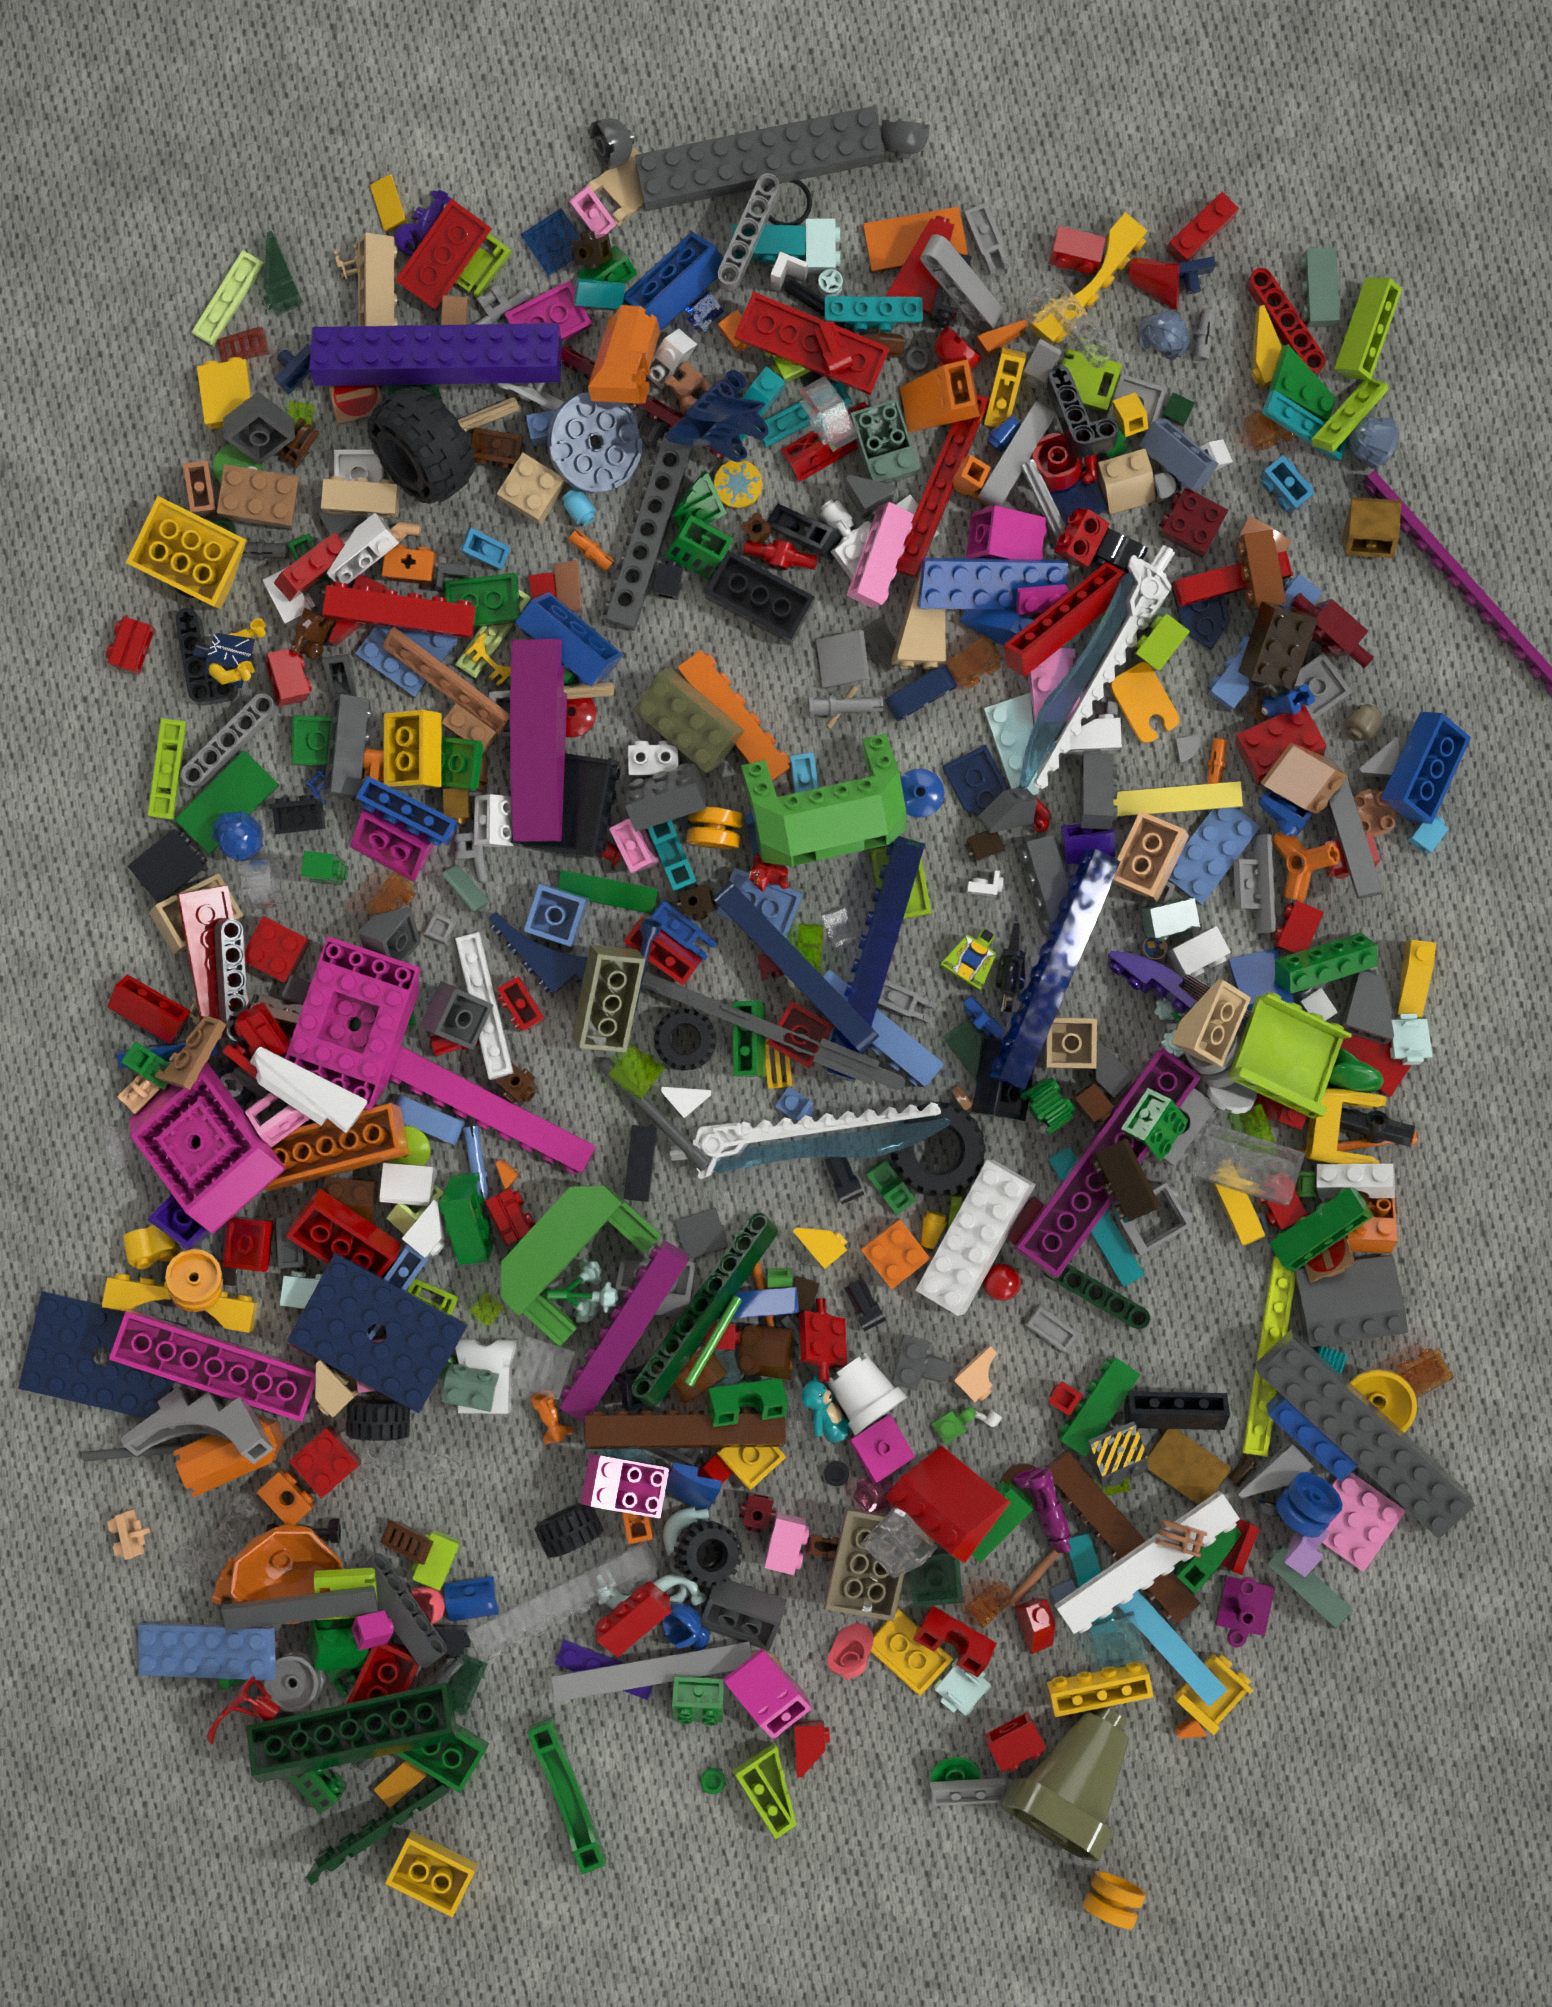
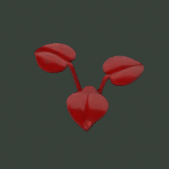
M251 1676L242 1685L238 1695L233 1698L214 1720L206 1736L210 1744L213 1745L214 1736L221 1720L232 1711L241 1712L256 1719L259 1717L265 1722L274 1720L282 1707L271 1700L273 1696L267 1693L259 1680H255L256 1677ZM253 1682L264 1698L259 1695L254 1700L247 1696V1689ZM246 1700L252 1704L251 1709L254 1711L236 1705Z

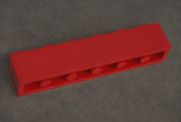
M1106 562L1006 642L1004 650L1007 667L1024 677L1127 594L1125 572Z
M333 582V586L326 585L323 616L325 618L473 639L476 607L471 606L472 602L457 600V603H449L447 598L432 596V600L422 599L421 594L408 593L407 596L397 595V591L383 589L382 593L373 592V588L368 586H358V589L348 588V584Z

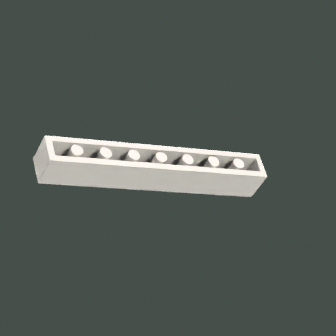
M1217 1491L1178 1518L1174 1523L1184 1526L1188 1525L1189 1527L1207 1532V1536H1204L1202 1541L1204 1547H1207L1216 1540V1535L1222 1531L1227 1533L1235 1528L1237 1525L1235 1522L1240 1518L1220 1491ZM1170 1527L1164 1528L1166 1530L1176 1532L1179 1534H1182L1183 1532ZM1191 1532L1190 1539L1195 1540L1197 1533ZM1157 1533L1054 1605L1074 1634L1078 1631L1083 1633L1092 1626L1091 1622L1095 1619L1107 1617L1113 1612L1112 1608L1119 1603L1121 1605L1127 1603L1134 1597V1592L1140 1588L1141 1590L1149 1588L1154 1583L1153 1579L1160 1574L1162 1576L1169 1574L1175 1569L1174 1565L1180 1560L1185 1562L1192 1558L1193 1555L1184 1554L1181 1551L1155 1544L1156 1538L1176 1544L1180 1542ZM1188 1543L1186 1549L1192 1550L1194 1544Z

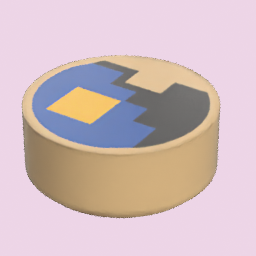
M1147 937L1142 944L1143 954L1151 960H1158L1164 957L1168 950L1166 940L1155 941V938Z

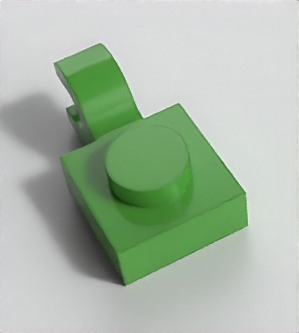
M972 1405L958 1415L952 1409L932 1422V1426L944 1443L947 1444L966 1432L967 1428L964 1424L974 1419L977 1413Z

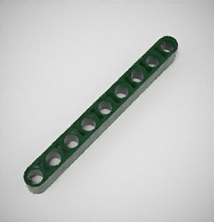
M757 1212L747 1220L634 1381L632 1393L645 1405L655 1406L663 1399L724 1312L732 1297L738 1292L775 1239L778 1232L777 1226L764 1213Z

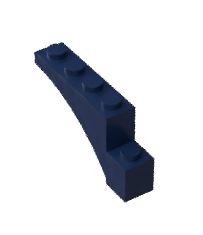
M497 911L489 917L493 922L489 926L498 936L503 934L509 942L505 945L514 955L519 953L524 958L522 965L530 974L534 971L541 978L538 983L546 993L550 990L554 994L557 993L576 975L579 977L576 982L582 988L588 957L554 951L532 941L513 928Z

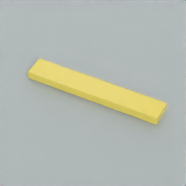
M1241 781L1117 792V799L1113 800V804L1118 806L1117 817L1138 816L1140 811L1150 815L1243 807Z

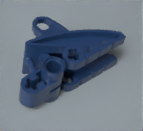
M730 370L686 411L687 414L664 437L669 442L681 445H710L730 460L742 462L747 457V451L740 440L739 434L753 436L757 440H763L768 435V427L758 414L765 404L760 401L737 398V395L746 387L747 382L740 372Z

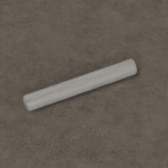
M1029 459L1023 462L1021 468L1057 541L1066 526L1036 467L1035 461Z

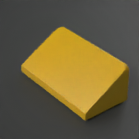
M392 174L371 184L370 187L384 232L407 224Z

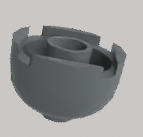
M608 118L592 122L590 126V139L595 138L598 150L593 147L592 149L601 168L611 170L624 165L631 155L632 145L634 144V136L631 130H628L617 119Z
M882 120L881 138L884 146L889 151L895 152L896 158L909 159L910 154L919 153L927 144L930 125L896 120V122H890L889 120Z

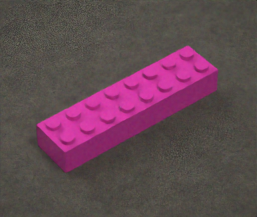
M128 1309L124 1314L109 1360L232 1400L240 1397L250 1406L302 1422L316 1385L315 1369L132 1309Z

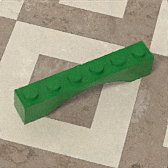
M551 1717L530 1725L527 1734L555 1795L581 1875L605 1866L607 1859L554 1718Z

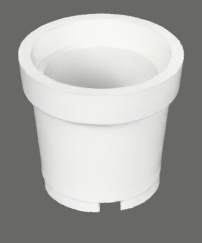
M864 1353L861 1358L859 1356L838 1371V1375L833 1377V1379L832 1377L829 1378L830 1381L826 1382L850 1420L848 1425L854 1435L859 1434L907 1398L899 1387L895 1388L867 1353Z

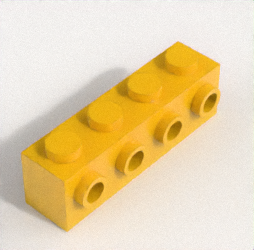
M1130 1662L1126 1666L1117 1668L1105 1667L1101 1671L1093 1673L1085 1671L1078 1673L1077 1676L1068 1678L1060 1676L1047 1682L1050 1704L1055 1717L1153 1698L1150 1675L1144 1662Z

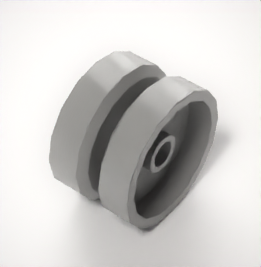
M1236 1034L1222 1067L1198 1060L1186 1052L1189 1063L1202 1076L1201 1080L1203 1083L1214 1088L1226 1087L1235 1083L1228 1079V1075L1236 1056L1240 1039Z
M304 1651L291 1652L276 1661V1679L264 1680V1688L268 1694L273 1696L271 1700L282 1707L280 1710L288 1712L299 1711L319 1698L325 1688L326 1674L324 1670L315 1671L311 1653Z

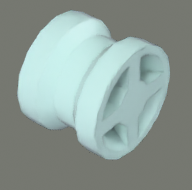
M826 269L819 276L818 288L820 293L824 297L838 296L840 294L843 284L841 274L837 270Z

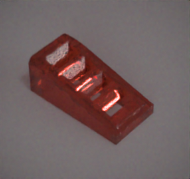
M263 326L217 339L221 362H228V359L233 357H240L243 360L270 354L266 331ZM253 338H258V347H255ZM248 339L249 350H246L244 340ZM237 341H239L241 349L239 353H237L235 346ZM230 343L232 355L227 356L225 346Z

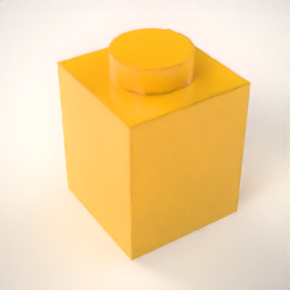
M1136 392L1113 400L1114 417L1125 437L1149 429L1147 411Z

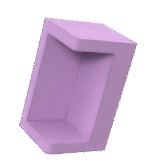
M1326 1529L1323 1534L1314 1538L1303 1536L1296 1532L1292 1536L1284 1563L1306 1577L1322 1559V1554L1317 1551V1548L1326 1539L1329 1531Z

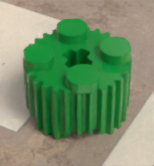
M1052 1077L1049 1080L1047 1078L1042 1079L1021 1094L1023 1101L1029 1100V1111L1039 1125L1042 1123L1046 1124L1047 1128L1045 1131L1048 1135L1072 1120V1114H1074L1075 1110L1067 1097L1063 1099L1060 1096V1087Z

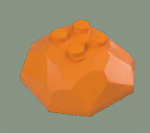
M282 1525L253 1538L234 1558L230 1593L240 1603L315 1593L314 1571L341 1569L342 1561L311 1528ZM321 1588V1592L330 1591V1588ZM299 1622L286 1623V1624H298Z

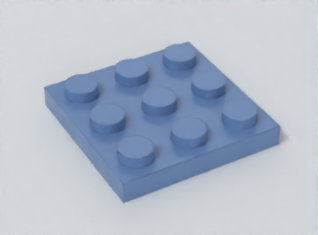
M376 625L355 654L416 698L428 681L382 647L392 627ZM396 628L441 663L459 640L455 636Z

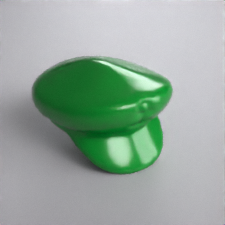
M1340 1049L1328 1085L1337 1089L1373 1093L1382 1087L1383 1076L1378 1070L1367 1063L1359 1061L1347 1050Z

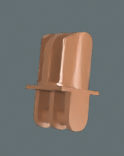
M1162 1519V1525L1183 1532L1179 1534L1159 1528V1535L1180 1542L1176 1544L1156 1538L1155 1544L1181 1551L1184 1554L1201 1557L1199 1551L1201 1546L1204 1547L1202 1541L1204 1536H1207V1532ZM1191 1532L1197 1533L1195 1540L1190 1539ZM1188 1543L1194 1544L1192 1550L1186 1549Z

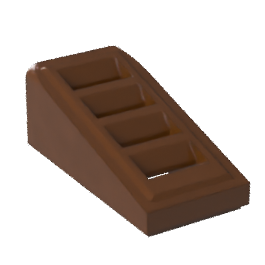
M393 1520L388 1521L380 1543L422 1565L425 1564L434 1542L406 1524ZM420 1542H422L421 1545H420V1548H419V1550H418V1552H417V1554H416L415 1552H416V1550H417V1548H418V1545H419Z

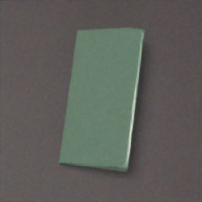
M459 865L442 873V876L473 912L477 913L489 903L487 897Z

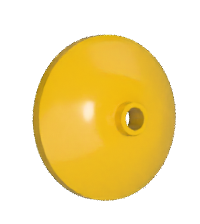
M1370 1370L1357 1375L1350 1381L1360 1393L1404 1433L1410 1428L1417 1413V1400L1412 1387L1403 1377L1387 1370ZM1379 1396L1382 1399L1379 1402H1374L1373 1398Z

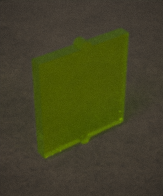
M631 1045L607 1077L620 1085L622 1090L629 1091L641 1100L665 1068L651 1059L649 1054L645 1055Z

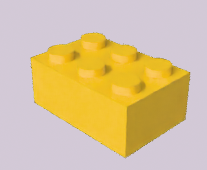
M427 710L384 713L385 785L398 790L441 787L442 713Z
M411 1830L385 1884L453 1918L478 1863Z

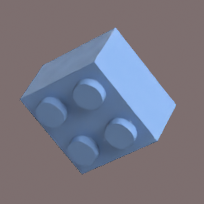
M541 883L538 885L524 931L570 947L574 946L590 898Z

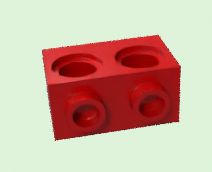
M1075 509L1068 518V524L1064 532L1057 540L1054 552L1076 567H1089L1110 523L1090 509Z

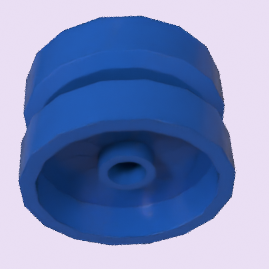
M1309 1472L1299 1473L1289 1484V1488L1277 1499L1276 1507L1279 1515L1290 1528L1303 1536L1314 1538L1324 1533L1330 1522L1342 1511L1343 1503L1335 1488L1325 1479Z

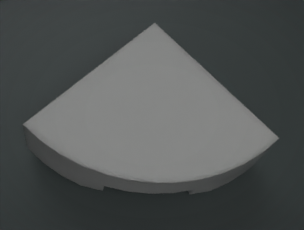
M1200 735L1175 739L1179 764L1188 761L1196 754L1200 746Z

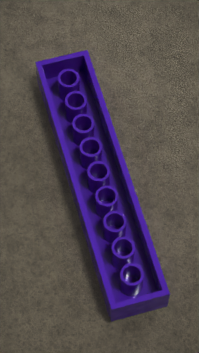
M559 323L312 327L309 371L315 386L561 382L562 337Z

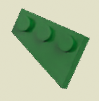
M1289 344L1282 346L1269 392L1276 390L1323 422L1328 421L1336 399L1335 396Z

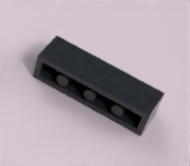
M1129 1391L1124 1403L1125 1424L1134 1421L1137 1428L1225 1430L1230 1417L1227 1393Z

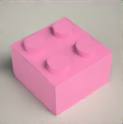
M776 1512L765 1557V1568L794 1575L795 1569L800 1570L803 1560V1551L800 1550L801 1544L806 1545L809 1536V1526H806L805 1519Z

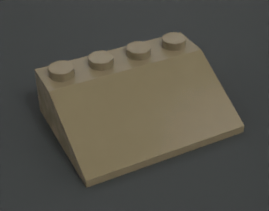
M846 1509L823 1609L894 1621L916 1524L905 1516Z

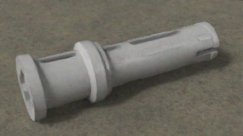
M829 695L828 698L817 699L808 696L809 719H813L814 716L829 715L832 718L839 713L883 712L882 696L836 699V696Z

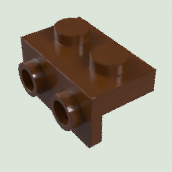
M474 427L472 448L475 463L488 465L490 460L498 462V467L512 469L521 456L524 436Z

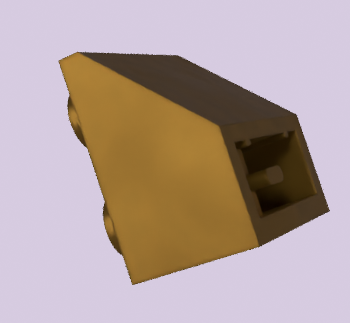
M1351 497L1342 534L1344 554L1394 558L1399 540L1401 500Z

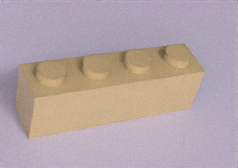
M365 233L358 239V326H397V319L394 318V308L397 305V295L394 293V284L397 278L394 260L397 255V247L394 245L393 236Z

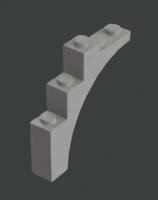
M178 1387L158 1401L161 1409L120 1438L123 1446L135 1456L170 1438L187 1434H209L229 1440L234 1443L239 1452L252 1464H255L274 1449L252 1407L242 1398L238 1397L223 1408L221 1402L207 1392L193 1403L190 1397Z

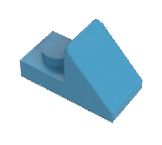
M469 527L460 551L468 559L479 560L497 570H503L511 547Z

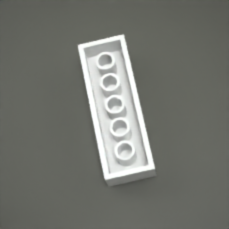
M986 1160L916 1291L957 1316L965 1314L1036 1184L995 1160Z

